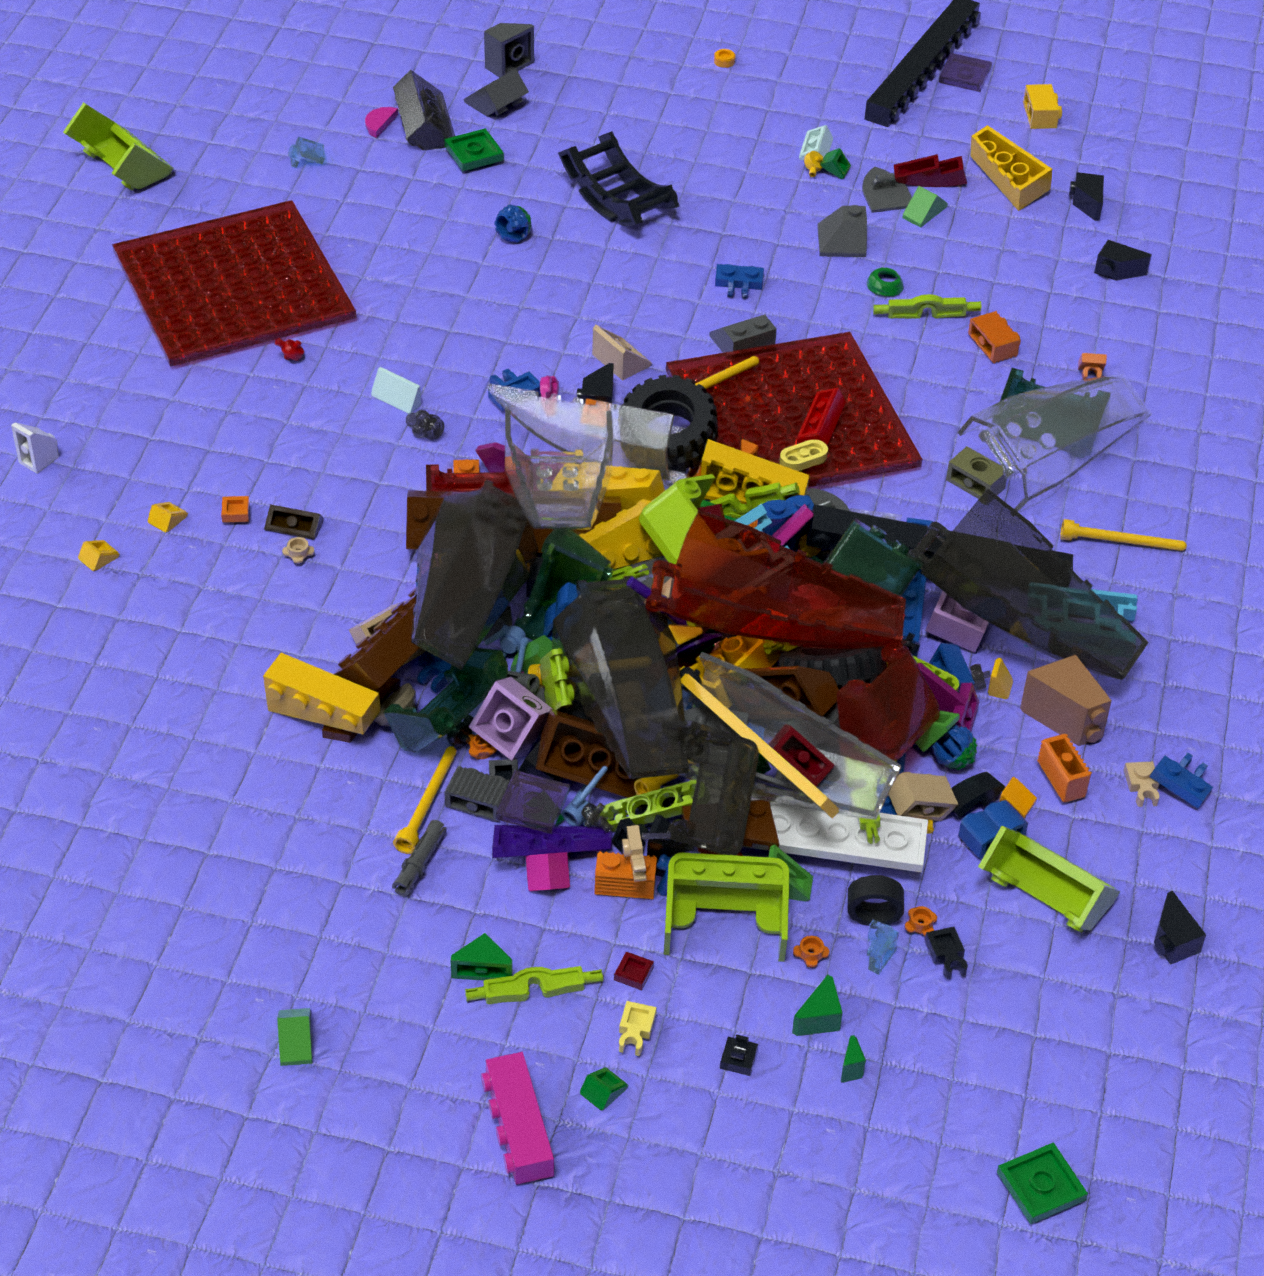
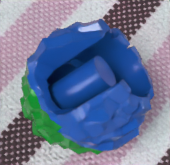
M510 204L497 214L494 221L495 230L501 236V239L518 243L520 240L525 239L530 232L532 218L521 206Z
M954 725L931 746L937 762L944 764L949 769L955 768L960 770L968 764L975 762L977 753L976 739L973 733L966 727Z

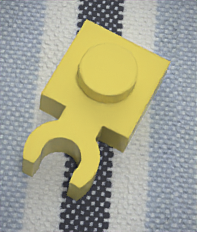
M626 1001L619 1025V1033L622 1034L619 1039V1052L623 1053L627 1044H634L636 1046L635 1055L639 1056L642 1053V1038L650 1039L657 1007Z

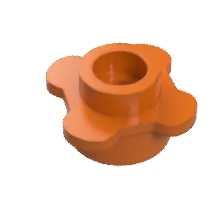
M478 734L468 735L471 740L467 744L470 746L469 754L472 757L486 759L497 751L495 747Z
M918 906L908 911L909 921L905 923V930L907 932H915L925 936L926 932L934 931L933 923L937 921V915L929 908Z
M806 936L801 940L800 945H796L793 948L794 956L802 958L808 967H816L818 961L822 958H827L830 952L829 948L824 946L823 941L817 936Z

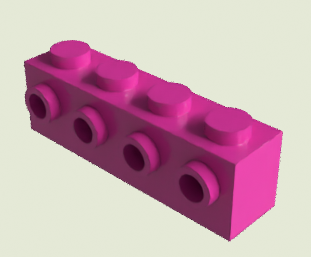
M523 1052L486 1059V1072L481 1073V1080L484 1092L490 1091L492 1099L488 1100L489 1110L492 1119L497 1118L499 1126L496 1127V1135L499 1146L505 1145L507 1151L506 1154H503L507 1174L513 1173L516 1185L553 1177L554 1157Z

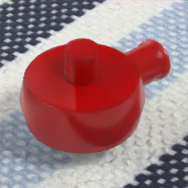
M277 338L275 341V345L281 347L286 360L298 361L302 358L304 350L300 346L301 342L299 340L287 339L283 341Z

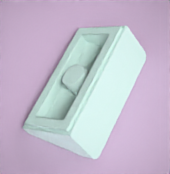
M827 125L807 131L799 155L800 160L804 161L805 155L811 151H817L823 158L830 151L833 136Z
M382 367L378 368L371 395L408 414L413 413L421 405L420 385Z

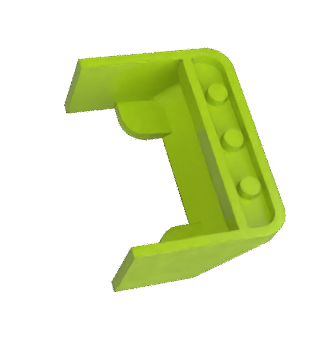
M84 102L63 131L64 134L85 147L83 151L90 157L95 158L97 155L114 169L112 174L121 179V183L132 191L134 188L142 189L169 176L174 169L127 129Z
M713 474L679 479L647 504L639 516L641 525L687 587L693 590H704L753 580L770 551L768 547L746 550L737 538L732 536L717 537L697 510L715 479Z
M1005 826L1000 827L978 866L982 870L991 872L993 874L991 879L1004 887H1007L1008 883L1015 885L1064 914L1069 919L1066 924L1081 933L1084 929L1092 930L1120 893L1118 889L1035 840Z
M701 853L675 854L670 859L668 865L663 955H670L671 928L689 927L695 920L696 908L756 911L755 921L757 927L768 934H779L778 961L784 962L788 941V865L779 858Z

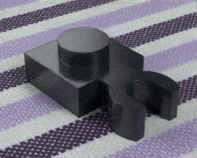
M955 927L926 932L925 941L934 962H944V976L947 979H951L953 967L958 968L962 976H965L968 967L967 962L963 959L965 949Z

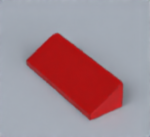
M839 388L818 391L797 436L798 442L820 440L828 446L846 403Z

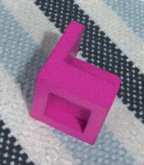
M567 852L526 856L529 891L570 887Z

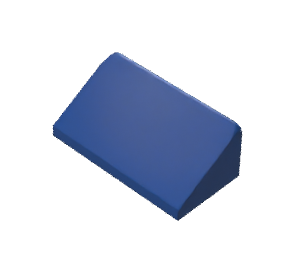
M941 643L929 661L930 664L954 675L959 680L958 693L962 683H973L974 685L975 682L959 646Z

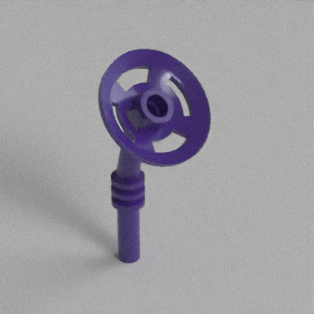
M635 577L629 578L626 585L648 600L651 607L659 610L661 614L666 613L677 625H688L686 618L672 604L671 599L661 592L653 591ZM721 633L700 634L679 645L670 656L672 659H678L696 653L717 643L723 636Z

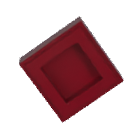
M626 951L614 973V981L643 990L654 968V961Z

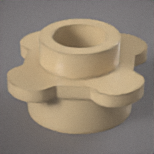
M295 537L288 541L287 547L283 548L282 553L284 556L292 558L294 563H302L307 556L314 554V547L309 546L305 538Z

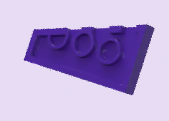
M494 825L492 858L578 851H604L605 849H611V827Z

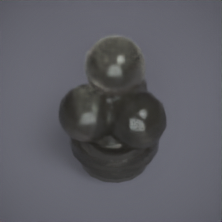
M419 410L417 413H409L406 416L405 422L412 428V433L417 438L437 439L444 432V422L440 417L435 414L429 415L426 410Z

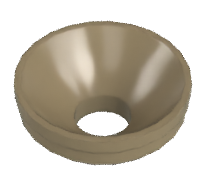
M406 683L394 691L380 705L381 711L374 721L380 726L395 725L398 727L410 718L416 709V691L412 685Z

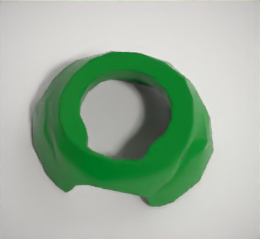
M891 268L875 269L867 279L868 289L878 295L896 296L904 289L901 276ZM886 274L894 278L897 277V279L887 282L880 279L878 275Z

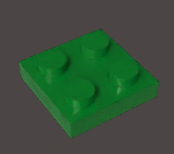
M486 128L444 139L445 148L462 171L472 170L504 160V152Z
M1054 1142L998 1165L997 1174L1030 1225L1087 1200L1088 1192Z

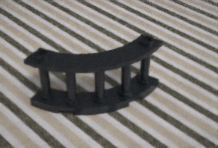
M613 131L598 136L599 144L580 152L576 146L558 152L571 180L575 179L581 187L578 190L579 193L595 211L609 221L616 220L619 222V225L623 226L637 225L643 222L641 214L657 207L672 209L680 206L677 193L673 189L672 184L660 185L651 182L632 166L622 152ZM605 152L612 166L591 174L583 160ZM618 174L625 184L606 191L598 181ZM632 190L639 195L631 200L617 198Z

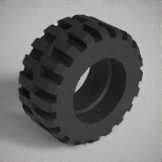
M660 375L658 379L653 380L649 378L645 380L643 385L639 383L632 389V393L629 392L624 398V403L619 411L622 446L627 451V456L632 461L636 460V465L641 468L647 467L651 470H660V472H664V475H672L671 472L677 471L680 474L686 472L687 468L691 467V469H694L700 465L708 439L716 442L718 438L717 408L714 405L713 397L706 392V388L701 384L696 386L694 380L689 378L684 380L679 375H673V377ZM668 415L679 416L690 422L688 427L674 434L656 433L647 427L653 420Z
M846 635L815 639L813 643L798 646L789 651H782L778 659L779 667L802 666L827 671L835 679L836 685L840 690L872 698L882 695L889 685L885 646L878 639H872L869 636Z

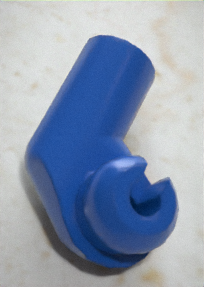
M665 854L660 855L656 865L659 870L665 871L657 886V891L662 896H667L668 865L671 859Z

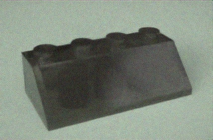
M410 70L393 86L395 100L399 108L398 112L401 115L402 126L406 134L405 138L412 146L416 145L422 150L445 148L444 139L454 137L455 134L443 93Z

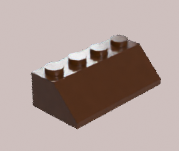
M802 666L726 669L719 672L740 711L749 713V718L823 716L842 696L835 679L829 672Z
M550 709L541 735L536 769L588 785L601 768L606 766L608 770L596 784L595 788L629 798L637 795L634 789L636 780L645 775L654 776L663 748L658 742Z

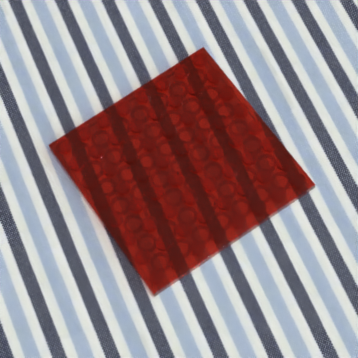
M292 200L112 244L113 252L170 367L357 318L356 309Z
M851 332L666 362L665 370L669 377L679 375L681 379L686 380V378H689L698 383L752 356L758 357V365L706 389V392L711 394L714 399V405L717 408L718 438L716 442L740 450L741 440H747L758 445L757 457L779 464L780 453L783 449L801 443L797 441V436L818 391L839 388L846 403L828 443L827 459L821 464L799 471L809 475L808 487L912 469L922 465V457Z

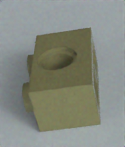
M966 446L949 461L946 480L988 504L1005 489L1009 470Z

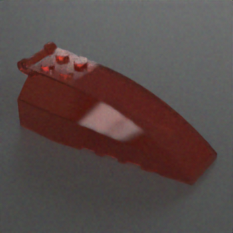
M698 509L685 535L676 564L664 560H657L653 563V582L650 595L647 597L645 604L646 609L651 612L663 611L671 616L723 633L797 647L822 649L875 648L899 645L902 641L905 598L873 583L863 581L862 578L850 574L846 576L832 569V564L826 561L820 564L807 558V553L800 549L797 552L780 545L781 540L751 526ZM665 576L672 578L669 598L661 596Z

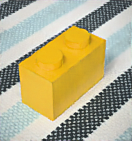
M1052 84L1026 85L1023 105L1030 129L1057 128L1058 119L1062 117V107L1058 106V95L1054 93Z

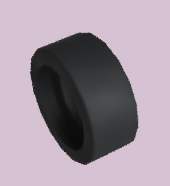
M883 875L861 877L853 881L848 887V914L856 922L867 926L892 924L898 921L904 914V889L898 881ZM883 899L887 900V902L870 903L864 900Z

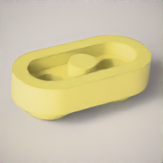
M808 440L787 447L780 453L779 464L796 471L821 464L827 459L828 447L820 440Z

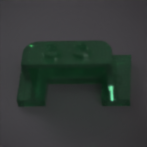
M854 518L826 561L824 562L813 556L806 563L802 572L895 632L905 615L894 609V607L923 565V562L909 554L908 551L910 549L897 540L893 543L885 538L886 533L875 525L870 528Z

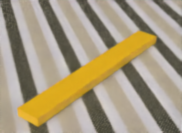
M685 673L679 681L696 698L829 817L833 819L836 816L839 808L693 677Z

